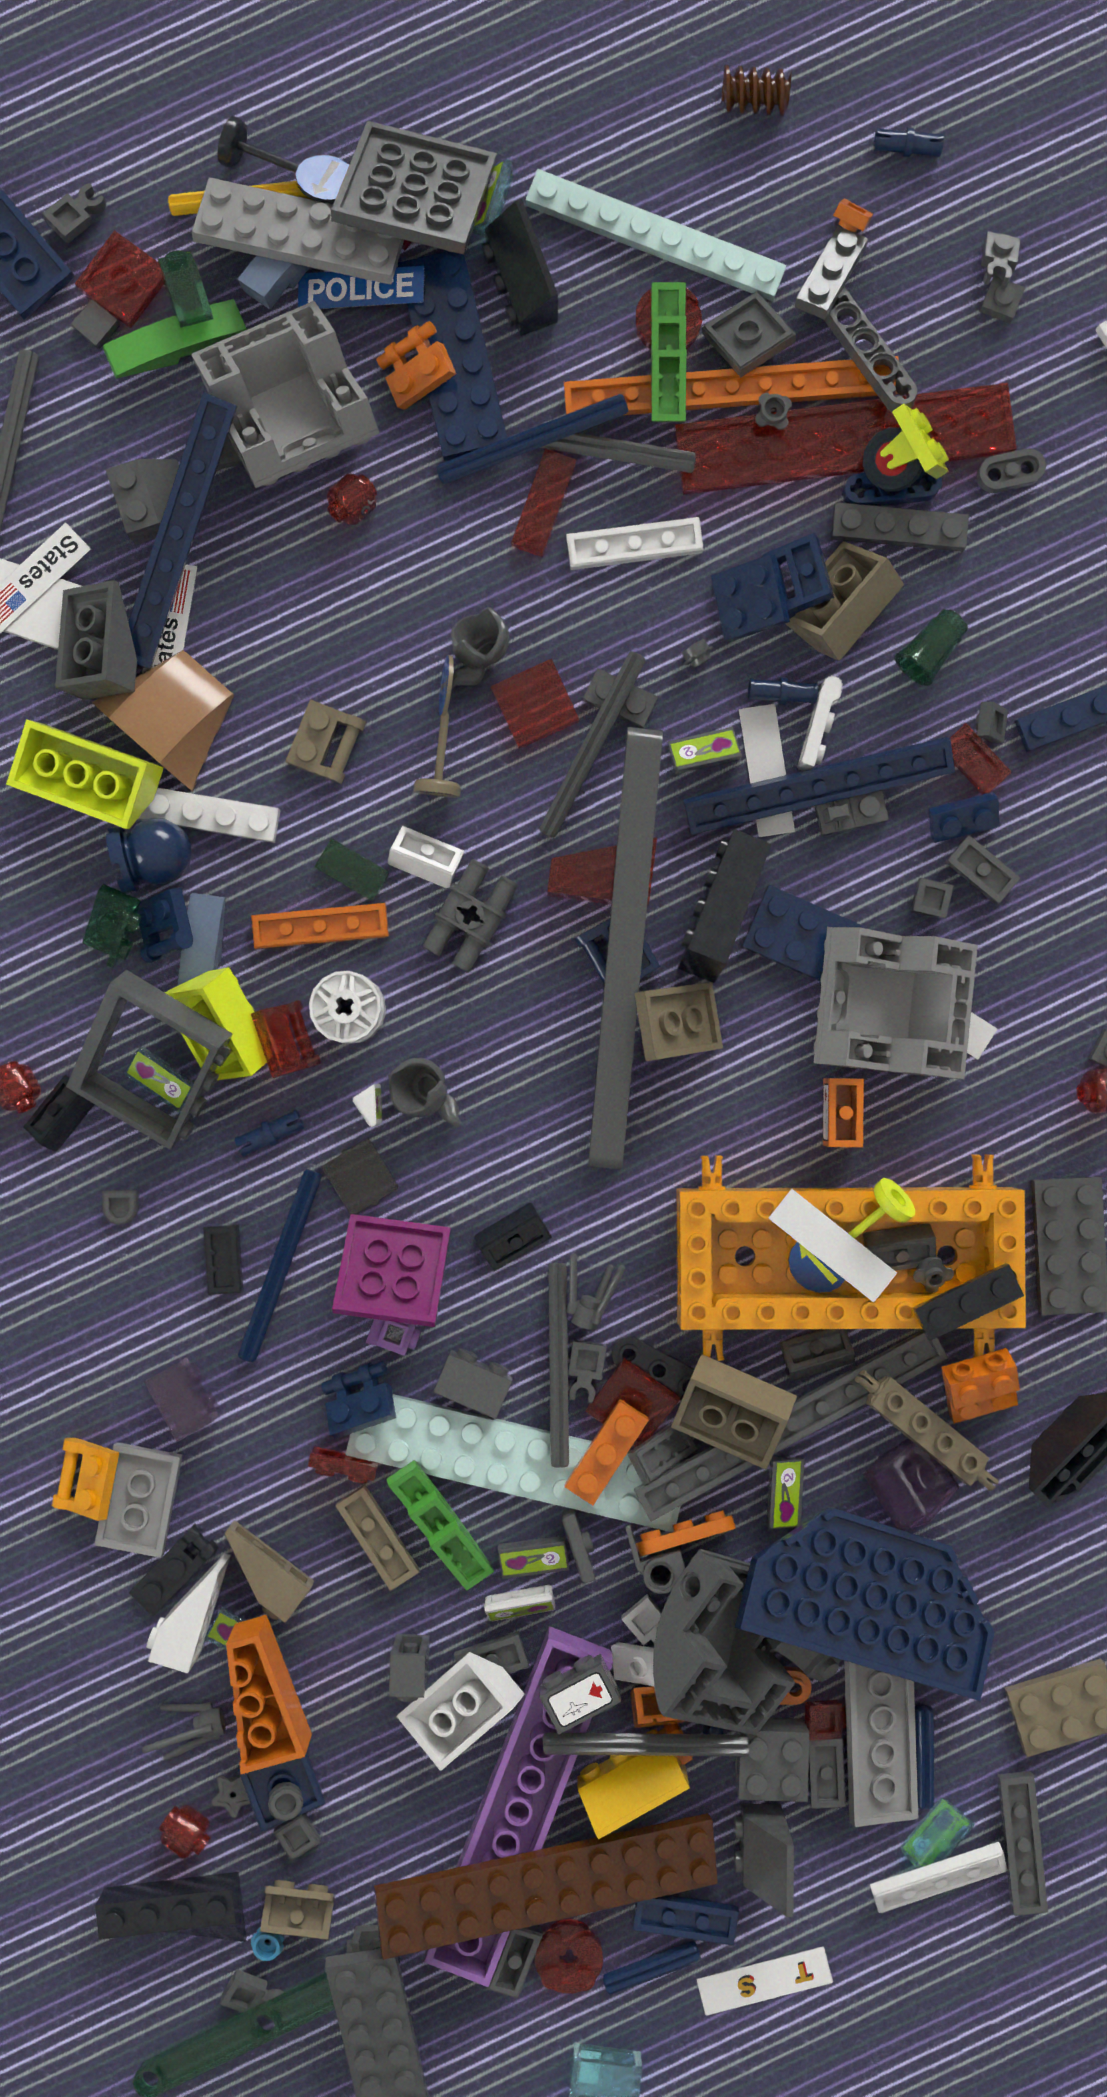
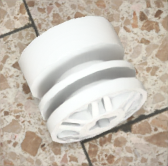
M352 971L334 972L322 978L313 989L309 1001L310 1017L316 1029L328 1039L346 1044L361 1043L373 1037L382 1026L386 1015L385 998L379 987L369 978ZM342 999L348 1002L353 1000L354 1003L351 1005L353 1012L351 1015L339 1013V1010L342 1008L340 1004Z

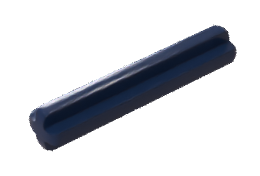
M916 1705L915 1732L918 1808L931 1809L934 1806V1711L929 1705Z
M690 1941L605 1973L603 1975V1982L609 1995H613L698 1963L701 1960L699 1948L695 1941Z

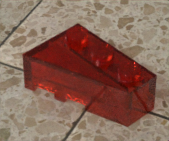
M657 837L653 838L647 907L650 900ZM617 845L552 858L547 896L612 904Z

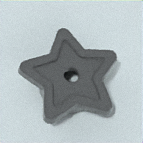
M220 1775L217 1778L219 1792L212 1799V1805L226 1807L230 1816L235 1818L241 1806L250 1804L249 1798L240 1776L226 1778ZM235 1792L236 1796L231 1797L230 1793Z

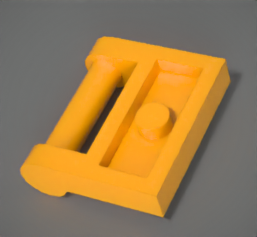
M65 1438L62 1448L65 1451L58 1492L53 1495L51 1506L57 1509L69 1510L96 1521L106 1520L119 1452L82 1439ZM82 1454L83 1457L79 1472L75 1497L71 1496V1492L78 1461V1455Z

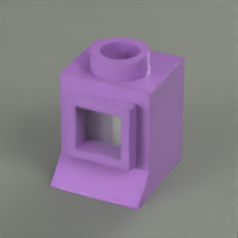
M374 1319L366 1343L405 1356L408 1348L415 1349L421 1330L415 1329L416 1325Z

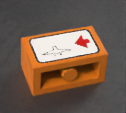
M823 1078V1146L863 1147L864 1079Z

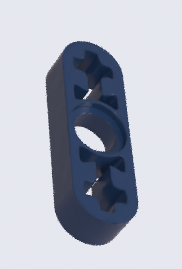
M923 469L919 478L913 484L919 483L922 477H926L927 482L933 483L928 491H924L922 485L912 486L910 494L907 493V487L902 489L899 494L891 496L876 486L875 490L865 491L862 498H858L856 492H851L855 484H860L861 489H871L873 483L866 477L865 472L856 473L846 481L842 495L844 501L848 504L870 506L929 501L939 491L942 478L936 479Z

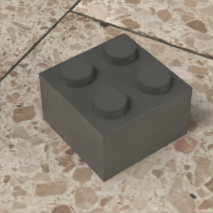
M769 1718L757 1735L736 1731V1735H746L749 1740L748 1756H736L735 1787L739 1800L808 1802L809 1730L804 1719Z

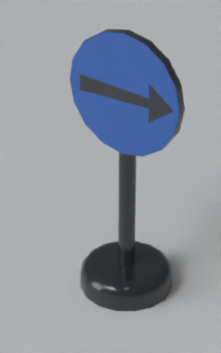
M231 116L226 121L219 138L217 150L218 162L221 165L233 167L240 161L244 152L296 173L297 187L312 200L334 203L349 167L348 163L340 158L329 155H315L305 159L298 165L247 144V125L241 118Z

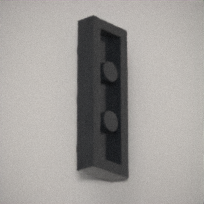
M1005 1263L913 1307V1310L927 1339L931 1341L1023 1297L1024 1294L1010 1265Z

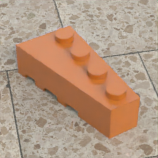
M267 1615L235 1623L226 1643L230 1684L233 1686V1712L237 1721L238 1731L236 1738L237 1747L240 1748V1774H245L305 1757L312 1733Z

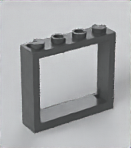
M125 970L109 984L66 1087L171 1150L181 1138L187 1140L192 1133L195 1124L191 1123L194 1116L197 1117L207 1102L203 1096L206 1091L209 1092L219 1077L215 1070L217 1066L221 1067L228 1058L231 1049L227 1045L233 1034L128 970ZM127 1001L210 1050L178 1119L173 1118L97 1072Z

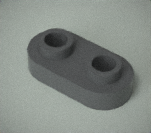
M1023 449L991 456L984 460L979 467L977 482L984 491L989 493H998L1035 484L1044 474L1046 461L1043 455L1035 449ZM1021 466H1028L1031 470V473H1023L1021 470ZM988 473H996L998 481H992Z

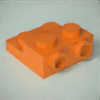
M1007 1348L941 1367L949 1416L953 1424L1018 1405L1016 1391H1019L1020 1387L1017 1366Z

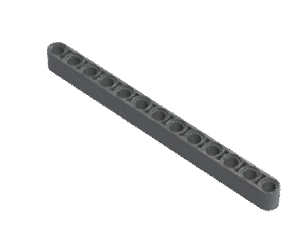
M632 727L627 729L588 1167L622 1169L637 1018L634 993L639 992L663 730Z

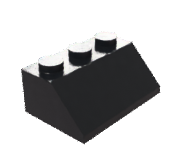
M520 199L515 201L485 228L486 242L482 243L481 246L487 264L493 263L497 274L493 275L498 294H505L509 304L505 306L508 321L511 327L516 325L520 336L558 323V293L523 200Z

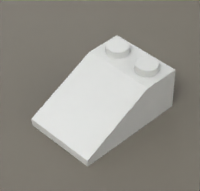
M224 1553L171 1609L166 1618L160 1617L157 1627H153L146 1646V1648L152 1649L149 1662L189 1673L202 1651L231 1555Z

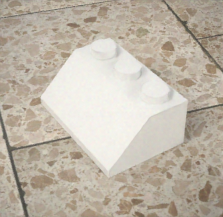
M469 1652L425 1690L424 1698H418V1700L410 1703L396 1717L441 1771L507 1715L525 1694L503 1667Z

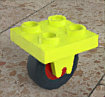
M905 404L892 411L901 428H887L878 432L868 442L863 455V467L866 477L874 486L885 491H900L910 487L919 478L923 469L936 479L949 472L945 465L949 458L939 442L937 443L934 438L931 439L928 435L933 430L928 419L917 408L912 410Z

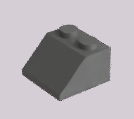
M135 459L105 469L126 533L135 545L156 539L179 468L177 459Z

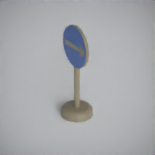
M451 655L446 656L441 677L439 715L441 719L434 779H417L414 783L413 792L431 796L458 798L461 792L459 784L443 780L449 713L447 710L453 681L454 661Z

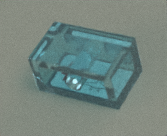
M574 2043L568 2083L569 2097H639L642 2077L641 2051Z

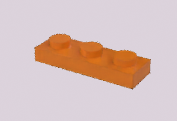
M619 1399L565 1482L564 1487L593 1506L649 1421V1418Z

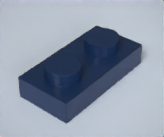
M994 792L928 808L930 835L934 843L1000 827L999 800Z

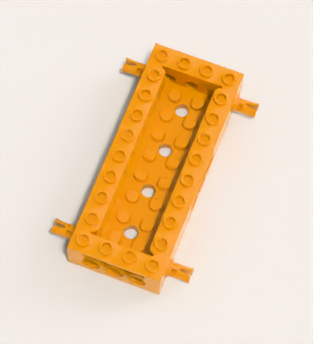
M971 1154L973 1185H969V1187H901L914 1205L915 1216L907 1222H898L885 1213L855 1239L864 1246L863 1234L866 1232L930 1224L936 1237V1257L939 1249L943 1246H951L955 1252L953 1261L949 1264H943L946 1268L949 1267L953 1270L954 1276L951 1280L945 1281L937 1292L928 1293L925 1290V1286L921 1282H915L913 1278L917 1268L897 1270L895 1277L873 1303L846 1280L840 1287L830 1292L821 1293L808 1290L800 1285L790 1272L788 1261L790 1251L797 1241L772 1222L769 1216L789 1191L793 1189L844 1231L849 1233L880 1207L874 1195V1188H726V1186H722L723 1156L715 1155L713 1171L711 1172L709 1157L702 1155V1186H698V1188H676L677 1323L681 1330H703V1355L710 1357L712 1344H714L718 1361L724 1360L723 1330L922 1329L913 1307L1007 1263L1010 1265L1024 1296L956 1328L974 1329L973 1357L983 1355L984 1347L986 1354L994 1352L995 1329L1026 1328L1025 1190L993 1185L994 1154H985L983 1165L981 1155ZM747 1246L753 1250L754 1258L748 1265H740L736 1262L735 1254L740 1247Z

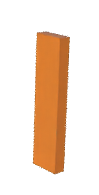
M386 903L251 915L254 949L256 950L389 937Z

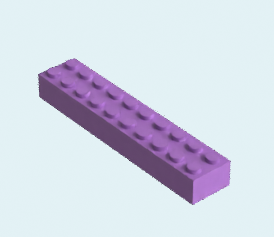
M548 1627L525 1686V1695L521 1698L456 1868L542 1849L578 1755H551L543 1752V1735L545 1733L558 1732L539 1697V1687L548 1675L557 1671H561L562 1674L574 1668L573 1665L576 1661L587 1655L595 1657L601 1654L610 1671L613 1664L612 1650L553 1627ZM592 1718L563 1733H586ZM510 1931L428 1949L425 1952L424 1963L489 1987Z

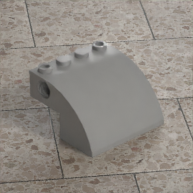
M315 301L191 354L208 394L238 406L228 436L255 488L262 485H272L278 478L291 472H301L318 460L333 458L341 450L352 445L364 444L371 437L380 434L368 398L347 368L336 333Z
M827 927V935L824 942L823 973L820 979V1004L817 1010L818 1024L816 1041L814 1043V1063L892 1073L964 1079L978 945L936 936H900L860 927Z

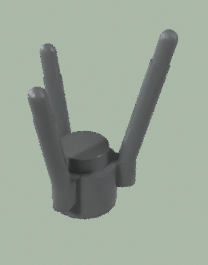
M571 1254L569 1303L566 1312L573 1314L571 1319L573 1324L585 1329H597L602 1315L625 1271L624 1265L619 1266L607 1288L614 1268L613 1265H608L595 1297L582 1295L581 1300L577 1301V1255Z
M212 1702L203 1704H162L160 1706L161 1711L199 1712V1716L193 1717L194 1729L144 1746L142 1752L148 1753L197 1737L164 1754L163 1759L168 1761L208 1741L219 1739V1736L226 1734L222 1708H213Z

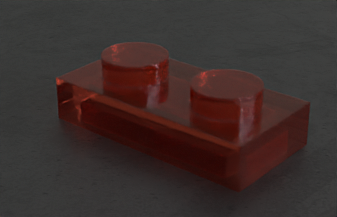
M967 723L949 738L951 740L954 765L982 795L990 793L1012 773Z
M316 1446L311 1451L308 1461V1467L315 1468V1472L320 1475L334 1476L335 1473L348 1475V1480L356 1483H368V1480L374 1481L380 1464L347 1456L343 1452Z

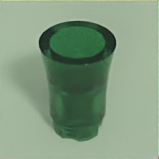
M942 609L937 617H933L910 643L894 655L896 664L903 673L916 683L930 686L947 658L961 642V637L967 632L968 625L955 611Z

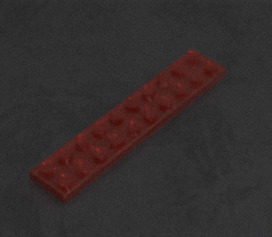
M1008 383L917 394L912 410L917 408L920 413H924L933 429L928 435L931 439L934 438L937 443L939 442L949 458L948 461L995 456L1016 451L1017 446ZM881 399L788 410L786 418L789 423L783 430H778L775 426L770 425L758 426L755 421L757 414L676 424L674 431L677 449L694 452L696 455V464L693 472L680 471L682 493L687 495L865 472L863 455L868 442L880 431L887 428L901 427L893 413L884 405Z

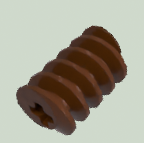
M724 65L721 103L725 102L727 113H731L735 102L738 103L741 114L745 113L749 103L752 104L754 114H758L761 105L765 104L767 115H771L775 105H778L780 116H784L789 105L792 69L787 79H785L782 68H778L774 78H771L770 69L765 67L761 77L758 78L757 70L754 66H751L747 77H745L742 66H738L734 75L731 76L729 65Z

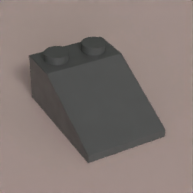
M111 580L63 590L55 688L83 700L135 692L137 657L119 582Z
M741 1804L740 1816H735L734 1819L735 1838H740V1850L734 1851L735 1873L741 1874L744 1887L784 1916L793 1917L794 1844L781 1804Z

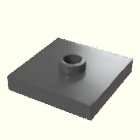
M757 291L702 326L704 337L740 377H743L796 342V333Z

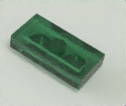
M332 838L314 866L319 871L374 902L390 875V872Z

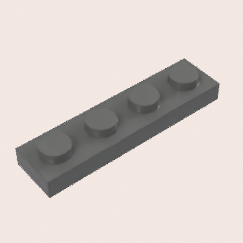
M836 502L833 509L831 539L963 552L967 544L969 515Z
M1031 1771L997 1774L1011 1911L1014 1916L1048 1913L1034 1775Z

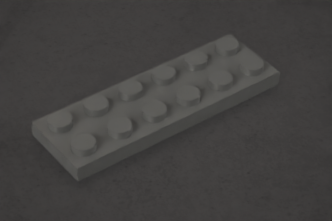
M380 1949L326 1957L325 1970L356 2097H429L398 1957L383 1960Z

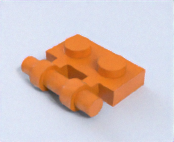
M427 321L422 326H414L408 331L407 337L398 343L392 342L384 348L385 352L376 358L378 365L383 370L392 364L395 371L385 377L395 403L400 409H407L456 375L444 344L436 341L430 345L428 338L437 332L431 321ZM416 348L418 355L407 362L405 355Z

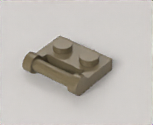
M310 699L285 762L342 785L345 777L343 773L358 733L359 731L363 732L366 721ZM338 725L347 726L331 767L323 766Z

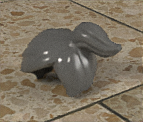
M491 607L482 610L480 614L462 618L452 628V651L455 657L465 664V668L458 669L453 673L452 688L457 685L474 686L478 684L484 677L485 668L498 662L508 649V626Z
M411 1058L402 1062L388 1075L391 1100L397 1110L407 1116L418 1118L430 1116L438 1111L440 1116L456 1128L461 1125L458 1117V1104L452 1096L447 1094L445 1075L432 1061L424 1058Z

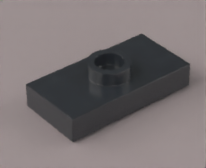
M239 1224L203 1227L208 1295L242 1293L244 1288Z

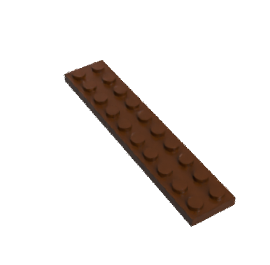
M708 1813L613 1833L600 1839L597 1837L374 1885L382 1959L398 1957L718 1884L712 1818Z

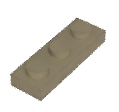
M365 1484L336 1503V1508L390 1591L419 1573V1567Z

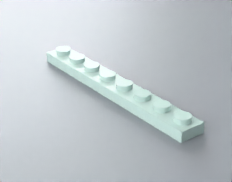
M537 169L526 197L527 207L752 294L757 291L763 298L770 301L774 300L786 269L785 264L540 169Z

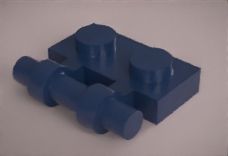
M383 1361L376 1364L371 1362L360 1365L356 1371L347 1374L340 1372L334 1374L332 1379L322 1382L321 1387L325 1395L334 1392L337 1395V1400L325 1403L330 1436L337 1439L396 1418L392 1387L387 1383L378 1385L377 1377L387 1374V1367ZM363 1383L364 1390L351 1394V1386Z

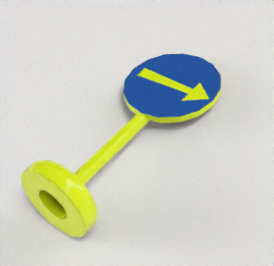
M883 1178L875 1184L874 1195L880 1207L848 1233L854 1239L885 1213L898 1222H907L915 1216V1208L911 1199L894 1181ZM796 1242L791 1249L788 1260L790 1272L795 1280L804 1288L818 1293L830 1292L840 1287L845 1279L799 1242Z

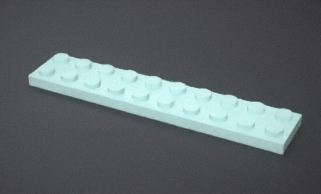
M393 1394L396 1412L395 1419L350 1434L346 1450L347 1456L403 1468L415 1460L427 1475L668 1532H674L672 1525L677 1524L681 1506L652 1522L649 1520L634 1491V1488L640 1486L642 1482L627 1454L593 1506L564 1487L565 1482L592 1441L569 1436V1465L564 1468H555L551 1466L550 1431Z

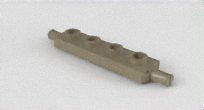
M865 1370L858 1373L861 1377L856 1376L855 1381L869 1391L866 1401L867 1405L964 1484L971 1486L975 1481H979L989 1491L996 1488L993 1484L998 1485V1479L985 1470L986 1464L990 1459L893 1378L884 1376L877 1381Z

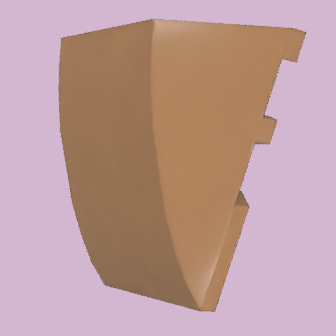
M182 650L138 675L135 680V692L100 697L92 703L193 792L197 783V776L203 763L207 760V753L216 733L220 730L234 694L188 653Z

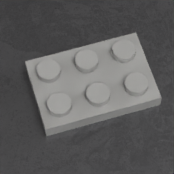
M116 1442L113 1445V1450L119 1452L108 1515L106 1520H100L98 1523L94 1545L161 1558L165 1551L183 1455Z

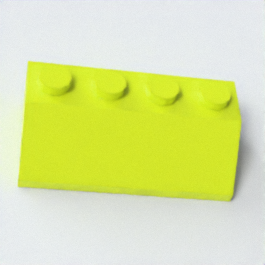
M26 719L6 785L119 827L130 829L154 800L164 767L55 727Z

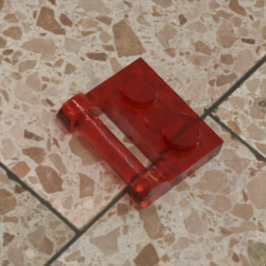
M300 1000L251 1013L272 1078L299 1072L322 1064L319 1054L315 1055L301 1014V1011L304 1009ZM289 1021H290V1023H291V1026H292V1029H293V1032H294V1035H295V1038H296V1041H297L299 1050L297 1049V1046H296V1044H295V1041H294V1038H293V1035H292V1032H291V1029H290V1026H289Z

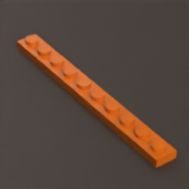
M852 359L756 367L743 377H740L734 369L686 372V410L760 405L758 400L764 393L787 396L791 402L878 396ZM877 365L873 368L874 372L880 376L892 373L886 365ZM651 375L564 382L566 415L618 394H623L628 406V412L624 415L651 413Z

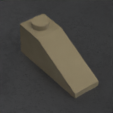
M234 1520L224 1534L258 1603L262 1605V1610L274 1620L281 1619L286 1623L310 1591L314 1580Z

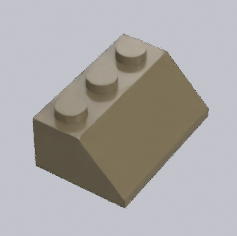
M845 541L839 545L825 562L834 598L796 613L794 617L789 619L790 622L785 623L815 650L838 661L842 659L904 586L903 581L888 558Z
M701 1354L671 1428L766 1470L789 1420L797 1396Z

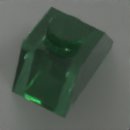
M176 250L169 252L163 258L157 259L167 297L180 327L213 320L205 289L191 252Z

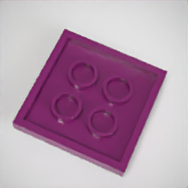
M350 1214L332 1307L333 1313L435 1327L451 1227Z

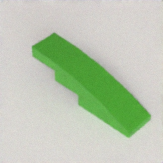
M652 282L651 422L686 421V282Z
M234 299L190 310L142 327L104 344L103 350L117 379L179 364L180 357L191 355L247 329Z
M415 1460L387 1478L389 1488L407 1508L409 1517L427 1537L430 1547L466 1591L494 1572L492 1565L473 1537Z

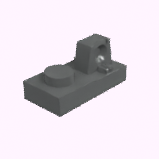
M882 790L815 806L821 836L883 823L889 820Z

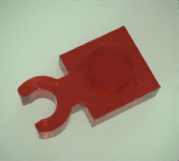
M838 1700L805 1702V1724L809 1730V1740L842 1738V1728H846V1705L842 1708V1704Z

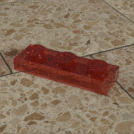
M545 448L511 541L512 547L543 557L575 470L576 459Z

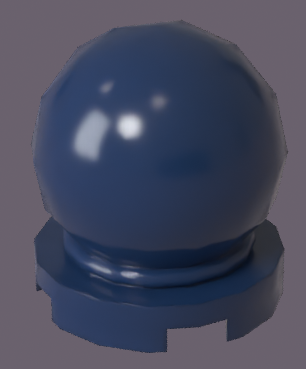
M149 818L136 824L130 833L125 832L124 828L119 826L107 828L106 841L111 865L119 864L123 878L117 879V883L123 894L137 892L140 881L150 885H166L179 879L190 865L191 843L186 832L165 818Z

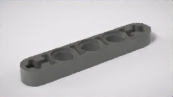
M844 287L834 304L835 307H832L827 318L824 320L891 412L902 404L912 409L917 396L915 383ZM841 315H849L854 318L855 322L851 325H843L838 322L837 318ZM858 340H868L872 343L873 348L867 351L860 350L856 347L855 343ZM877 365H886L892 373L880 376L874 372L873 368ZM897 391L900 396L895 397V392ZM905 394H906V395H907V398L904 399V398L902 397V395H905Z

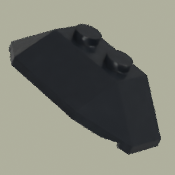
M1107 1392L1078 1396L1031 1445L1029 1489L1047 1508L1055 1505L1057 1501L1064 1500L1079 1492L1107 1463Z

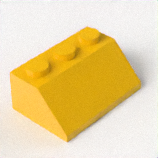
M663 1728V1729H661L660 1731H657L656 1729H654V1730L648 1731V1732L645 1733V1734H666V1733H665V1729ZM610 1755L608 1760L599 1765L596 1762L589 1764L577 1776L578 1792L598 1839L690 1788L686 1766L681 1764L677 1756Z

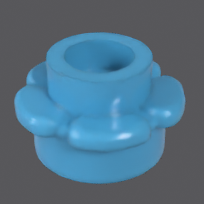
M259 1927L257 1933L253 1934L251 1938L253 1953L262 1961L273 1960L284 1948L282 1944L284 1935L260 1932L261 1927ZM269 1939L271 1943L268 1944L265 1942V1940Z

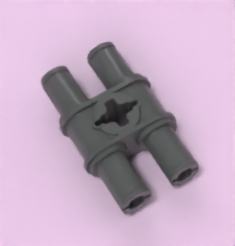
M474 859L469 863L458 884L454 883L453 886H450L449 889L451 891L440 911L434 914V919L437 921L422 946L440 956L453 932L461 930L466 938L452 964L467 973L471 970L483 947L487 948L492 944L490 940L502 919H506L507 913L504 910L518 887L517 883L501 875L488 900H483L482 902L477 900L475 893L489 868ZM472 907L476 908V916L483 923L471 921L469 925L465 924V917L458 909L470 911Z

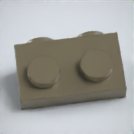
M275 1880L274 1887H265L266 1897L260 1932L329 1940L335 1895L328 1893L329 1886L308 1884V1890L294 1889L295 1882Z

